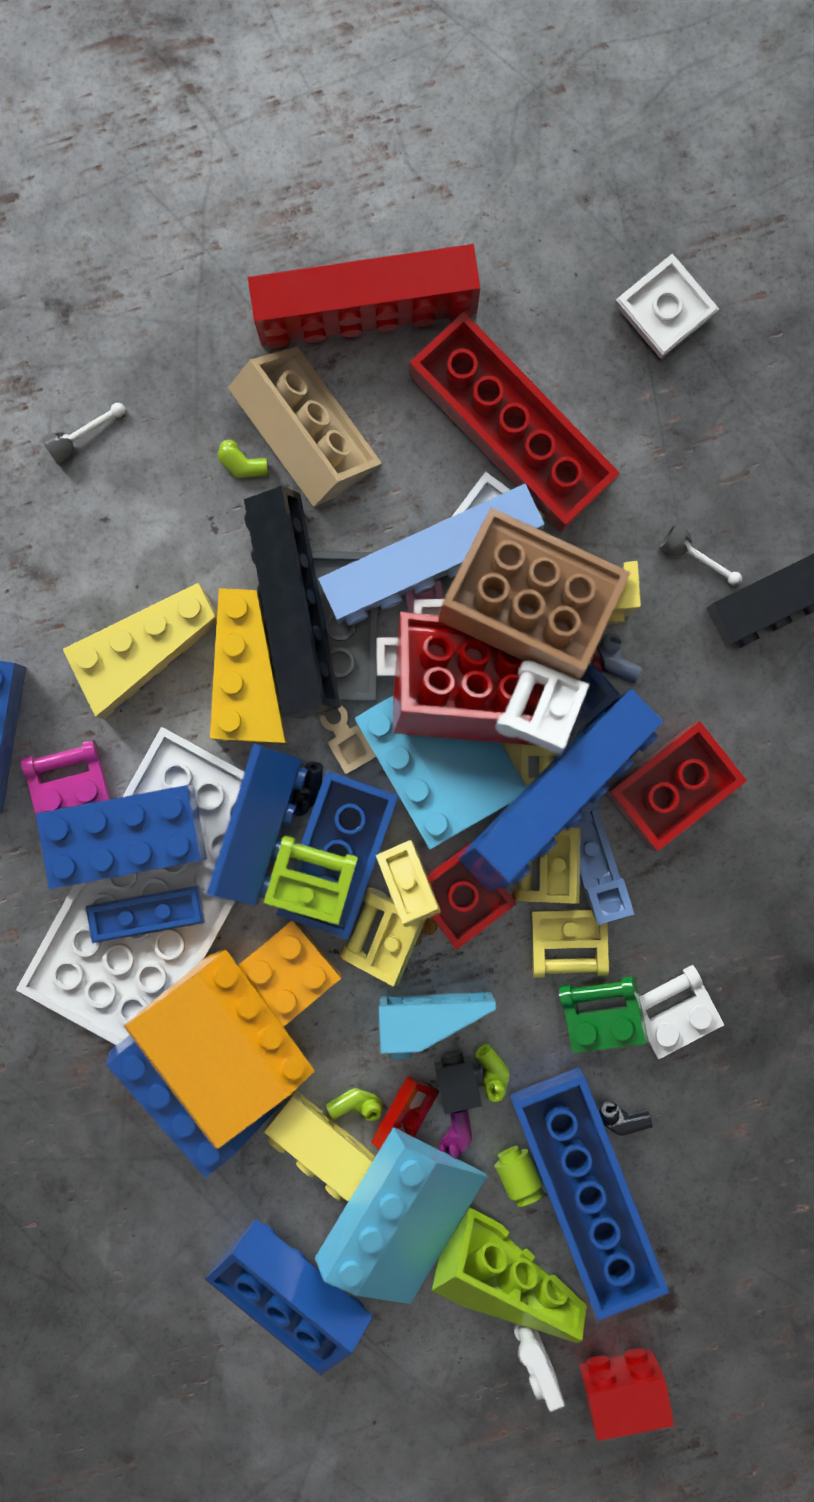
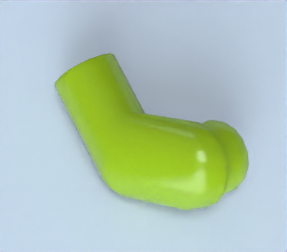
M485 1044L478 1048L475 1056L485 1068L483 1092L490 1102L498 1103L506 1096L509 1070L490 1044Z
M353 1088L326 1103V1108L334 1121L350 1111L365 1116L367 1121H375L381 1117L383 1112L381 1100L375 1094L359 1088Z

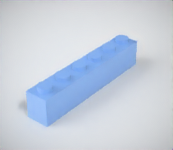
M526 484L318 578L338 624L345 621L348 626L359 623L369 617L367 611L381 606L382 610L396 606L403 601L402 595L415 590L416 595L424 593L437 586L435 580L448 574L450 579H454L490 507L542 531L545 524Z

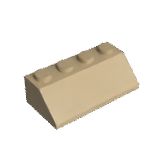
M298 346L249 360L228 386L240 407L251 419L260 435L269 444L281 464L287 469L313 507L338 497L382 464Z

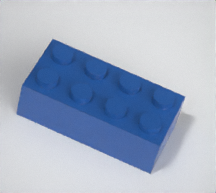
M326 770L301 845L346 857L347 854L358 857L339 924L337 925L283 908H278L276 915L349 940L377 860L376 855L379 854L399 795ZM295 859L292 870L336 883L339 882L341 875L339 871Z
M183 785L35 813L49 889L207 859L193 785Z

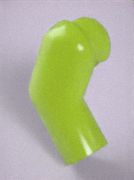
M225 440L220 444L217 452L219 462L234 477L269 476L267 458L247 459L238 449V444L233 440Z

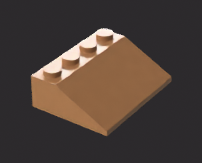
M490 507L442 603L438 621L523 661H533L580 680L631 572Z

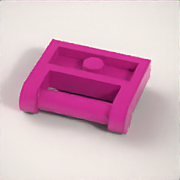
M95 740L83 742L82 747L36 759L34 756L21 759L22 771L27 780L35 813L111 799ZM83 761L88 763L89 771L42 783L41 772Z

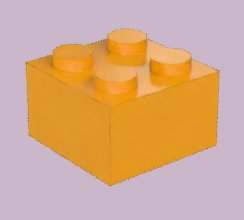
M292 920L238 965L282 1027L337 983L343 975L301 923Z

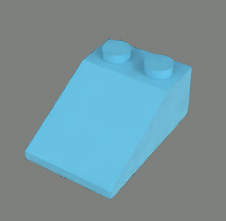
M491 992L380 996L381 1053H389L390 1059L411 1058L412 1052H420L496 1010V1001Z

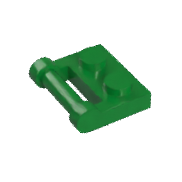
M634 976L622 977L621 982L574 988L573 985L560 986L559 996L565 1012L572 1053L643 1045L648 1042L637 981ZM616 997H624L627 1006L579 1012L578 1003Z

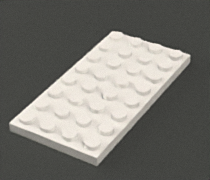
M161 727L123 797L183 785H193L207 859L73 885L16 990L115 1045H118L128 1037L129 1033L123 1026L206 958L236 901L213 897L206 893L245 772ZM199 885L205 923L92 943L85 906Z

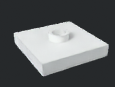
M673 254L624 292L614 303L660 359L665 357L719 311L716 304Z

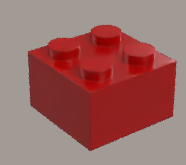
M470 842L426 874L441 910V913L431 916V918L456 950L517 904L509 892L503 889L502 886L489 891L457 859L471 845Z
M635 1348L626 1351L623 1356L613 1358L604 1355L594 1356L588 1359L587 1363L579 1364L587 1409L597 1441L674 1426L666 1380L652 1350L646 1351L642 1348Z

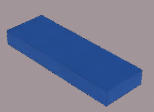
M199 885L85 906L92 943L205 923Z

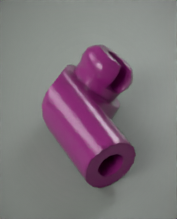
M468 1109L450 1113L452 1127L439 1144V1150L454 1159L460 1157L472 1141Z

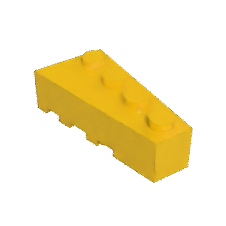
M219 588L210 739L215 741L289 745L283 711L277 700L276 674L271 666L269 637L264 629L265 616L262 601L257 590Z

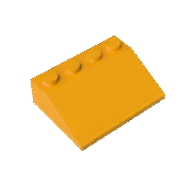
M227 950L208 955L123 1026L215 1149L221 1147L287 1098L315 1072Z

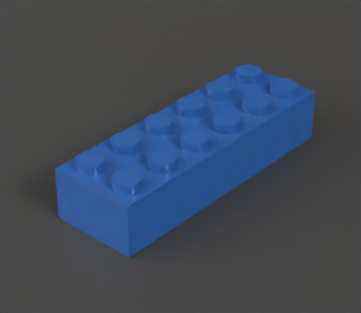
M632 689L628 690L602 710L566 746L561 755L559 754L457 859L489 891L500 886L506 889L512 883L516 885L532 869L528 863L538 856L543 857L555 846L558 841L553 836L558 835L564 829L569 830L583 816L580 810L589 802L592 804L596 802L608 790L609 787L606 783L614 776L619 777L633 764L634 761L631 757L639 750L641 752L644 751L657 739L658 735L654 731L664 721Z
M577 1067L509 1094L597 1320L600 1321L670 1293L591 1091L580 1068Z

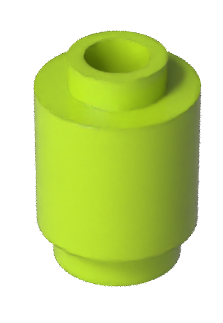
M513 1146L498 1155L499 1161L495 1163L494 1167L509 1199L515 1200L517 1207L530 1205L544 1195L542 1189L543 1180L528 1149L520 1150L518 1146Z

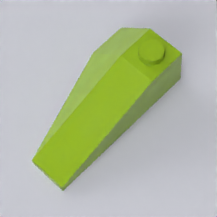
M469 1207L439 1256L432 1291L462 1307L575 1343L581 1342L587 1305L554 1274L548 1275L533 1261L535 1256L527 1248L521 1250L508 1237L510 1232L501 1223Z

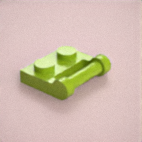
M284 836L264 903L338 925L358 857L347 854L346 857L295 843V838ZM290 857L341 872L339 882L336 883L288 869Z

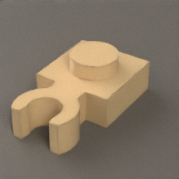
M341 705V708H338L341 714L339 723L330 724L324 714L320 716V722L326 730L334 732L336 737L327 743L347 775L375 759L376 755L358 725L351 729L348 727L349 716L346 709Z

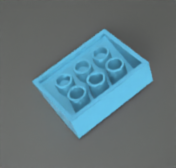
M393 696L354 718L429 849L436 847L512 803L526 788L525 783L501 743L393 734Z
M393 1127L315 1256L323 1280L356 1296L411 1304L488 1176L486 1173L458 1159H454L450 1155Z

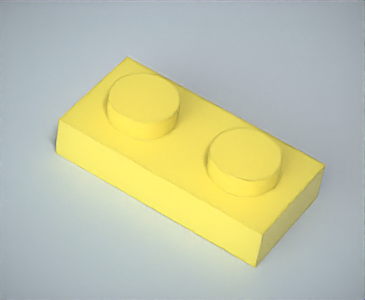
M411 840L376 855L401 922L405 927L441 913L415 845Z

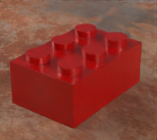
M701 721L687 726L608 788L605 793L648 848L653 851H659L747 782V780Z

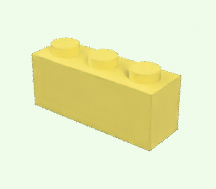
M297 1090L282 1105L267 1124L264 1131L269 1136L267 1138L268 1143L282 1154L286 1151L298 1160L296 1165L303 1173L311 1178L315 1175L327 1184L325 1189L340 1202L344 1199L349 1202L376 1157L373 1152Z

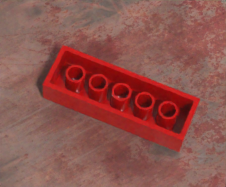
M474 244L247 277L253 319L261 346L268 345L270 348H282L288 346L290 341L304 340L307 343L321 342L326 339V336L338 334L345 338L361 335L363 331L377 329L379 332H391L398 329L399 325L406 324L425 327L434 324L435 320L450 318V321H454L463 311L471 318L472 315L477 314L481 289Z
M464 311L409 362V376L516 487L526 484L537 509L545 515L548 521L560 533L613 485L620 472Z

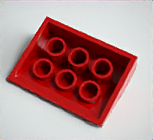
M400 613L393 693V734L538 746L517 736H504L496 730L499 716L505 714L520 679L518 671L524 662L523 660L438 621V615ZM540 683L534 684L520 719L531 723L546 686Z

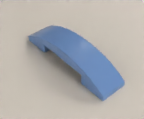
M598 800L593 804L589 802L580 810L583 816L571 828H581L580 880L597 925L634 915V911L624 879L620 878L598 809L600 807Z

